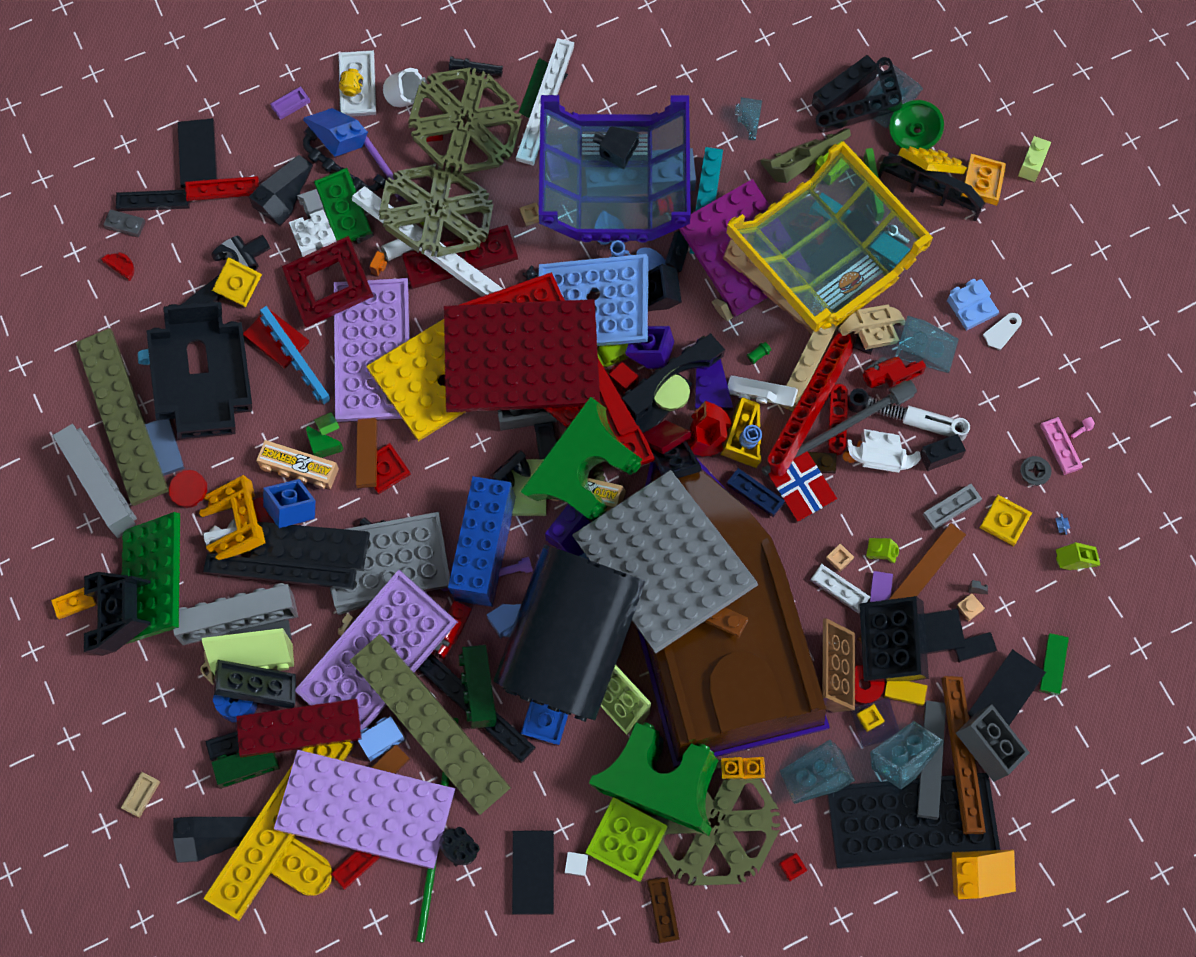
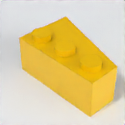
M742 397L736 406L731 421L732 426L728 430L721 455L756 468L761 462V439L755 447L747 449L741 446L739 436L748 425H756L760 428V404Z

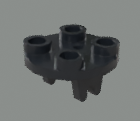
M457 827L456 829L446 830L440 837V849L445 857L453 862L455 867L471 864L477 857V853L480 850L479 845L474 842L473 838L467 834L464 828Z

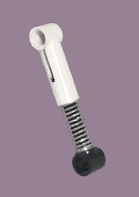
M857 388L851 391L849 395L848 408L852 412L859 413L877 403L880 399L877 400L876 398L874 400L865 390ZM859 398L862 402L857 403L854 399ZM890 404L876 412L877 414L879 412L880 415L883 414V416L885 414L886 416L889 415L890 418L892 416L893 419L896 417V420L898 418L899 420L903 419V424L947 437L958 434L961 441L966 438L970 430V424L964 418L954 419L909 405L903 408L900 405ZM955 428H961L963 432H957Z

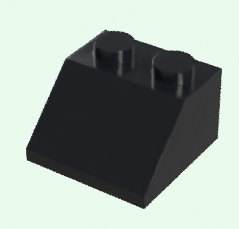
M661 264L648 271V311L667 310L682 303L676 268Z

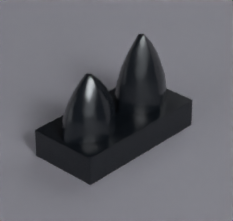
M522 450L516 451L490 477L493 480L511 482L512 487H514L515 480L511 470H514L521 476L531 477L530 466L525 458L526 455Z

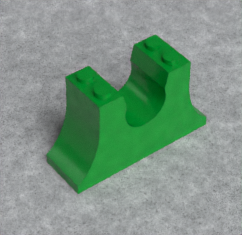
M590 397L521 492L535 501L556 499L567 502L584 516L594 521L606 513L605 509L608 506L599 495L590 490L588 486L590 470L598 463L609 462L616 469L631 475L640 468L642 458L617 439L609 426L606 408Z
M646 722L643 725L636 723L626 747L618 759L603 772L593 775L589 784L602 794L614 797L622 802L709 836L712 828L707 819L705 803L707 789L719 761L714 756V752L704 744L699 743L698 746L691 744L683 754L682 762L676 770L667 774L658 773L656 764L658 757L662 753L664 739L659 735L660 732L654 729L653 725Z

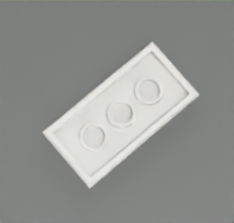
M374 50L339 53V82L341 73L348 71L350 68L358 70L359 74L363 76L361 93L356 94L355 97L346 96L339 89L340 112L350 117L376 115Z

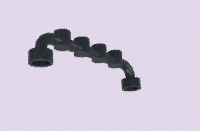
M308 126L304 131L305 137L303 139V148L309 153L307 157L314 163L318 160L322 162L321 167L328 173L331 170L338 172L345 169L337 165L331 158L324 156L318 149L310 146V141H315L318 137ZM350 174L357 192L364 186L372 192L377 191L379 188L384 189L386 179L379 174L373 178V185H366L360 178Z

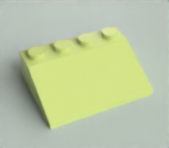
M283 628L202 638L209 666L214 675L217 660L266 669H277L278 671H285L289 667H294L293 644Z
M615 665L601 707L628 735L633 731L636 723L642 724L648 717L651 702Z

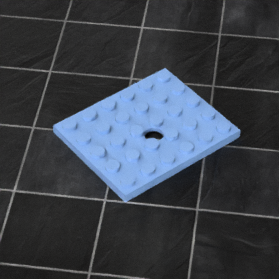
M647 254L539 264V276L552 272L565 301L588 300L586 296L592 289L599 290L600 296L595 300L597 346L648 342Z

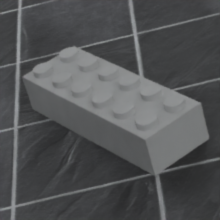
M71 424L52 435L103 520L117 539L123 536V532L126 529L137 526L135 523L137 517L128 506L126 499L120 493L118 486L109 475L110 473L101 462L99 455L93 449L91 442L82 429H76L74 424Z
M280 583L270 589L259 588L254 590L253 593H239L229 599L218 598L215 602L208 604L205 602L198 603L195 607L188 609L181 607L179 608V628L173 629L174 636L180 643L187 645L202 641V638L228 635L233 630L289 620L299 616L295 597L289 585Z

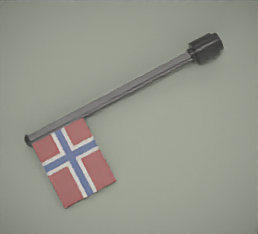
M911 380L900 382L888 390L889 394H887V397L802 445L785 474L781 476L774 475L769 465L761 468L762 473L765 476H769L797 522L804 520L838 500L808 451L891 403L899 406L913 398L914 394L917 393V389Z

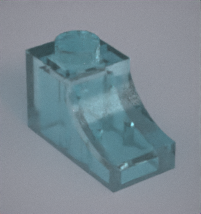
M741 97L740 104H736L735 114L738 115L737 122H741L747 128L749 140L756 141L762 100Z

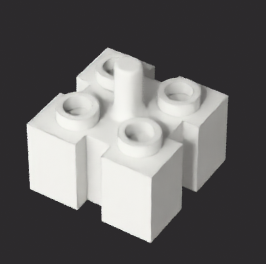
M324 210L310 214L311 218L304 221L302 217L289 222L302 257L336 242Z

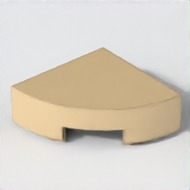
M717 298L712 301L717 312L726 321L733 318L727 303Z
M346 614L342 622L344 624L341 628H338L340 636L355 621L351 615Z

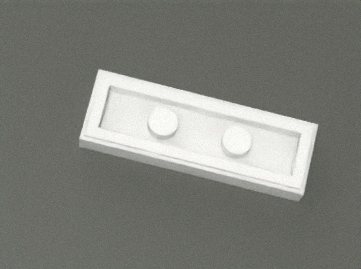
M823 564L820 565L810 579L811 582L858 614L860 613L859 603H867L870 599L869 595Z

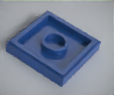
M530 702L521 734L560 745L568 714L548 709L547 704L543 706Z

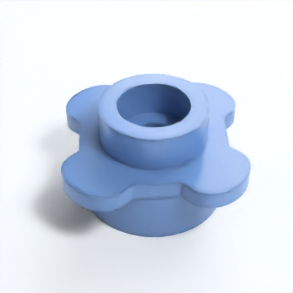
M1061 514V517L1055 518L1059 533L1065 532L1067 535V529H1070L1068 517L1063 518V514Z

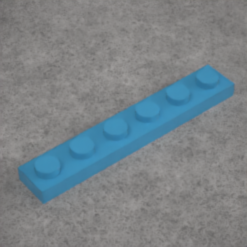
M265 306L260 309L262 323L265 327L269 326L271 328L270 334L276 342L279 340L282 344L280 348L285 356L289 355L292 358L291 364L296 371H301L303 374L301 378L304 383L313 388L312 394L316 400H321L323 404L329 402V394L268 307Z

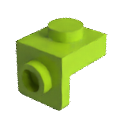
M869 538L866 554L869 559H887L890 563L896 562V557L899 555V547L891 538Z

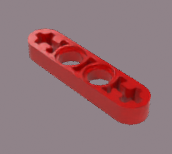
M843 384L834 385L830 392L829 430L833 425L847 420L848 390ZM837 390H840L842 393L840 401H837ZM835 407H841L843 409V414L836 415L833 412V409ZM847 429L828 440V450L830 453H836V456L843 454L846 448ZM836 438H839V446H841L839 450L834 446Z

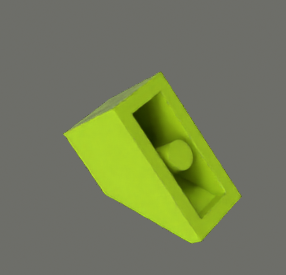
M1075 542L1056 549V560L1062 569L1076 570L1100 566L1097 549L1094 546Z

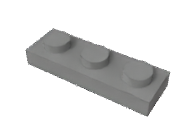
M969 484L925 511L923 516L932 529L935 530L981 502L982 498L973 485Z

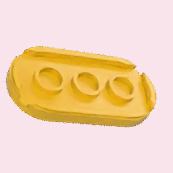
M293 838L271 874L304 895L316 896L326 891L330 886L333 870L330 863L323 859V856Z

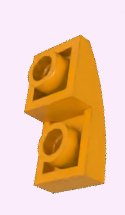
M764 757L721 758L722 779L765 778Z

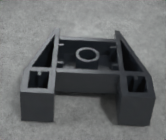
M95 572L84 576V595L97 598V629L84 633L83 652L100 656L116 652L151 625L149 621L137 619V588L151 584L150 580L105 572Z

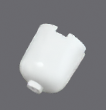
M414 68L394 73L384 82V97L394 107L401 108L413 105L418 86L422 81L427 84L426 78L422 77L418 70Z

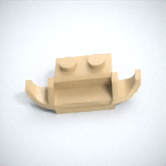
M888 304L857 310L849 316L839 329L842 336H846L852 331L855 334L858 333L866 350L896 344L899 338L893 326L896 323H900L902 326L906 321L898 309L889 307Z

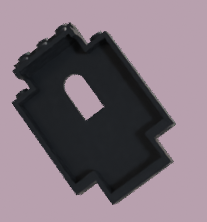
M209 301L202 304L188 303L187 305L171 304L164 306L165 329L152 328L146 330L156 421L175 419L178 440L236 434L234 413L252 412V398L242 322L230 321L223 324L221 302ZM199 341L205 345L208 373L190 374L187 346L191 342Z

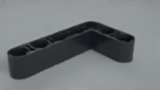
M882 57L876 63L882 94L818 113L815 118L818 130L829 132L900 110L903 105L902 95L891 59ZM883 65L889 66V69L885 71L880 68ZM887 82L894 83L892 87L885 86ZM893 98L899 100L896 104L890 103V100ZM876 103L881 105L879 109H873L872 106ZM857 109L864 110L861 114L854 113ZM840 114L846 115V117L842 120L837 118V116ZM823 119L829 120L825 125L820 124V121Z

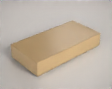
M141 772L121 808L140 818L160 781Z

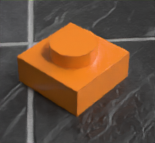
M376 252L369 266L372 275L378 277L380 272L385 270L387 261L385 260L384 253Z

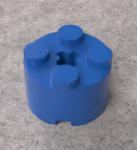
M213 696L216 710L223 718L230 722H237L236 716L254 714L257 709V702L240 699L238 702L233 701L235 698Z

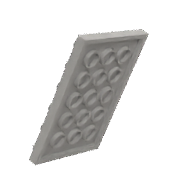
M439 512L347 528V530L368 531L370 537L364 570L357 571L354 589L332 588L335 608L371 602L398 570H401L424 592L448 588L450 574Z

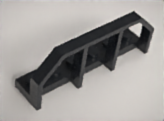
M889 152L887 157H884L880 165L879 178H881L885 171L912 183L910 190L912 193H914L918 186L941 196V206L944 205L946 200L976 212L973 218L974 221H977L986 203L971 185L942 172L925 170L902 156H897Z

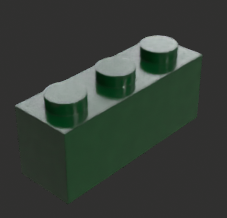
M237 750L234 755H222L217 757L216 761L211 762L217 785L221 789L280 769L275 753L240 757L239 750Z

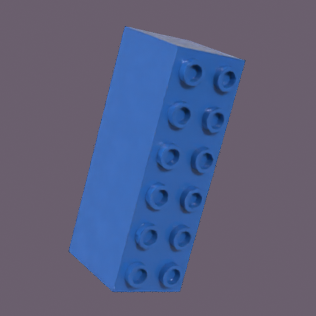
M472 477L448 589L455 601L493 607L516 499L511 482Z

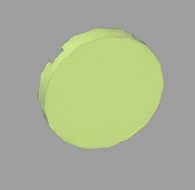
M674 375L661 386L654 398V402L661 409L667 411H675V409L684 407L690 395L688 383L681 376Z

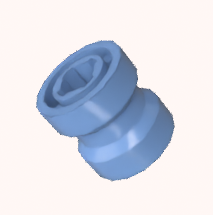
M756 425L745 427L739 436L741 446L747 449L755 447L762 438V431Z

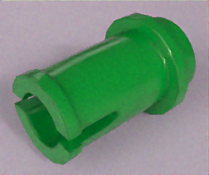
M766 342L759 343V346L747 354V357L752 364H755L765 355L768 356L771 348Z

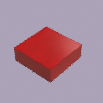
M797 853L779 863L789 882L808 871Z

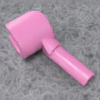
M1092 417L1082 421L1084 426L1071 434L1073 439L1081 433L1091 431L1094 428L1095 423Z

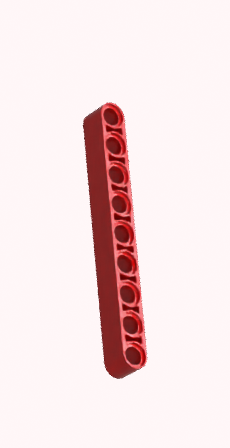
M840 332L834 337L768 455V463L774 475L781 476L787 472L853 352L849 333L846 336H842Z

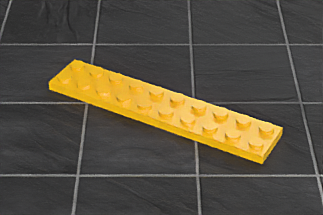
M351 742L303 748L302 751L344 761L354 745ZM292 766L203 898L240 921L295 837L293 834L274 830Z

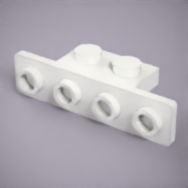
M730 376L728 382L730 395L749 400L754 399L762 404L769 402L793 407L798 389L794 387L738 376Z

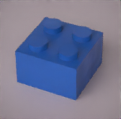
M300 479L263 488V507L278 528L315 519L316 500Z

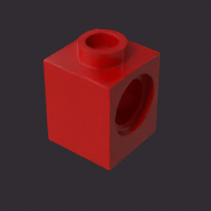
M623 362L618 366H613L609 371V378L623 394L630 389L632 390L638 384L639 376Z

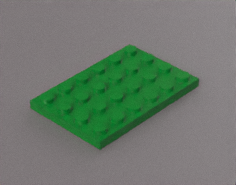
M172 512L128 528L123 532L121 575L134 576L151 581V584L137 588V619L149 621L151 625L128 643L179 628L180 513Z

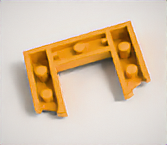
M244 475L206 494L204 500L209 501L206 509H200L199 512L200 516L205 517L231 507L233 508L237 530L206 546L208 551L212 552L215 550L218 553L215 556L218 560L242 554L265 544L263 529L257 523L252 498L255 497L253 484Z

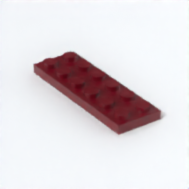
M508 225L490 229L486 241H481L480 246L476 249L456 253L477 270L518 260ZM458 238L443 242L442 244L450 247L463 244L464 241ZM414 250L402 254L412 289L454 277L425 254H422L421 251L418 253Z
M357 699L236 716L240 757L362 740Z

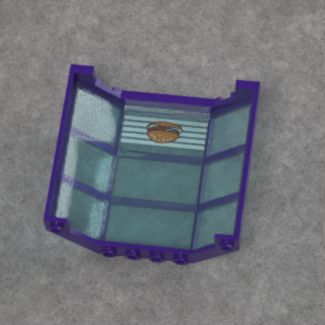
M541 95L539 224L582 242H609L616 240L622 242H647L690 224L689 95H671L670 105L665 107V111L660 114L658 112L653 114L569 113L565 111V107L560 105L559 95ZM614 126L639 133V144L625 169H621L600 156V145L593 142L596 132L606 135L608 129Z

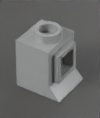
M317 189L297 195L299 203L304 207L307 218L312 213L324 210Z

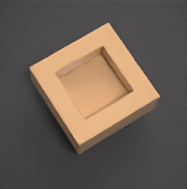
M839 544L826 559L841 572L854 559V556Z
M970 594L956 606L968 622L985 609L973 594Z

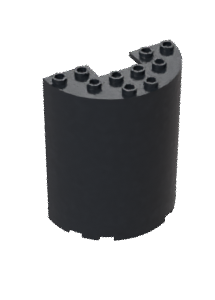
M543 544L493 681L502 686L506 693L515 696L518 693L520 699L543 706L547 704L548 709L556 712L560 711L571 715V713L575 714L574 718L584 722L587 721V718L596 720L646 581Z

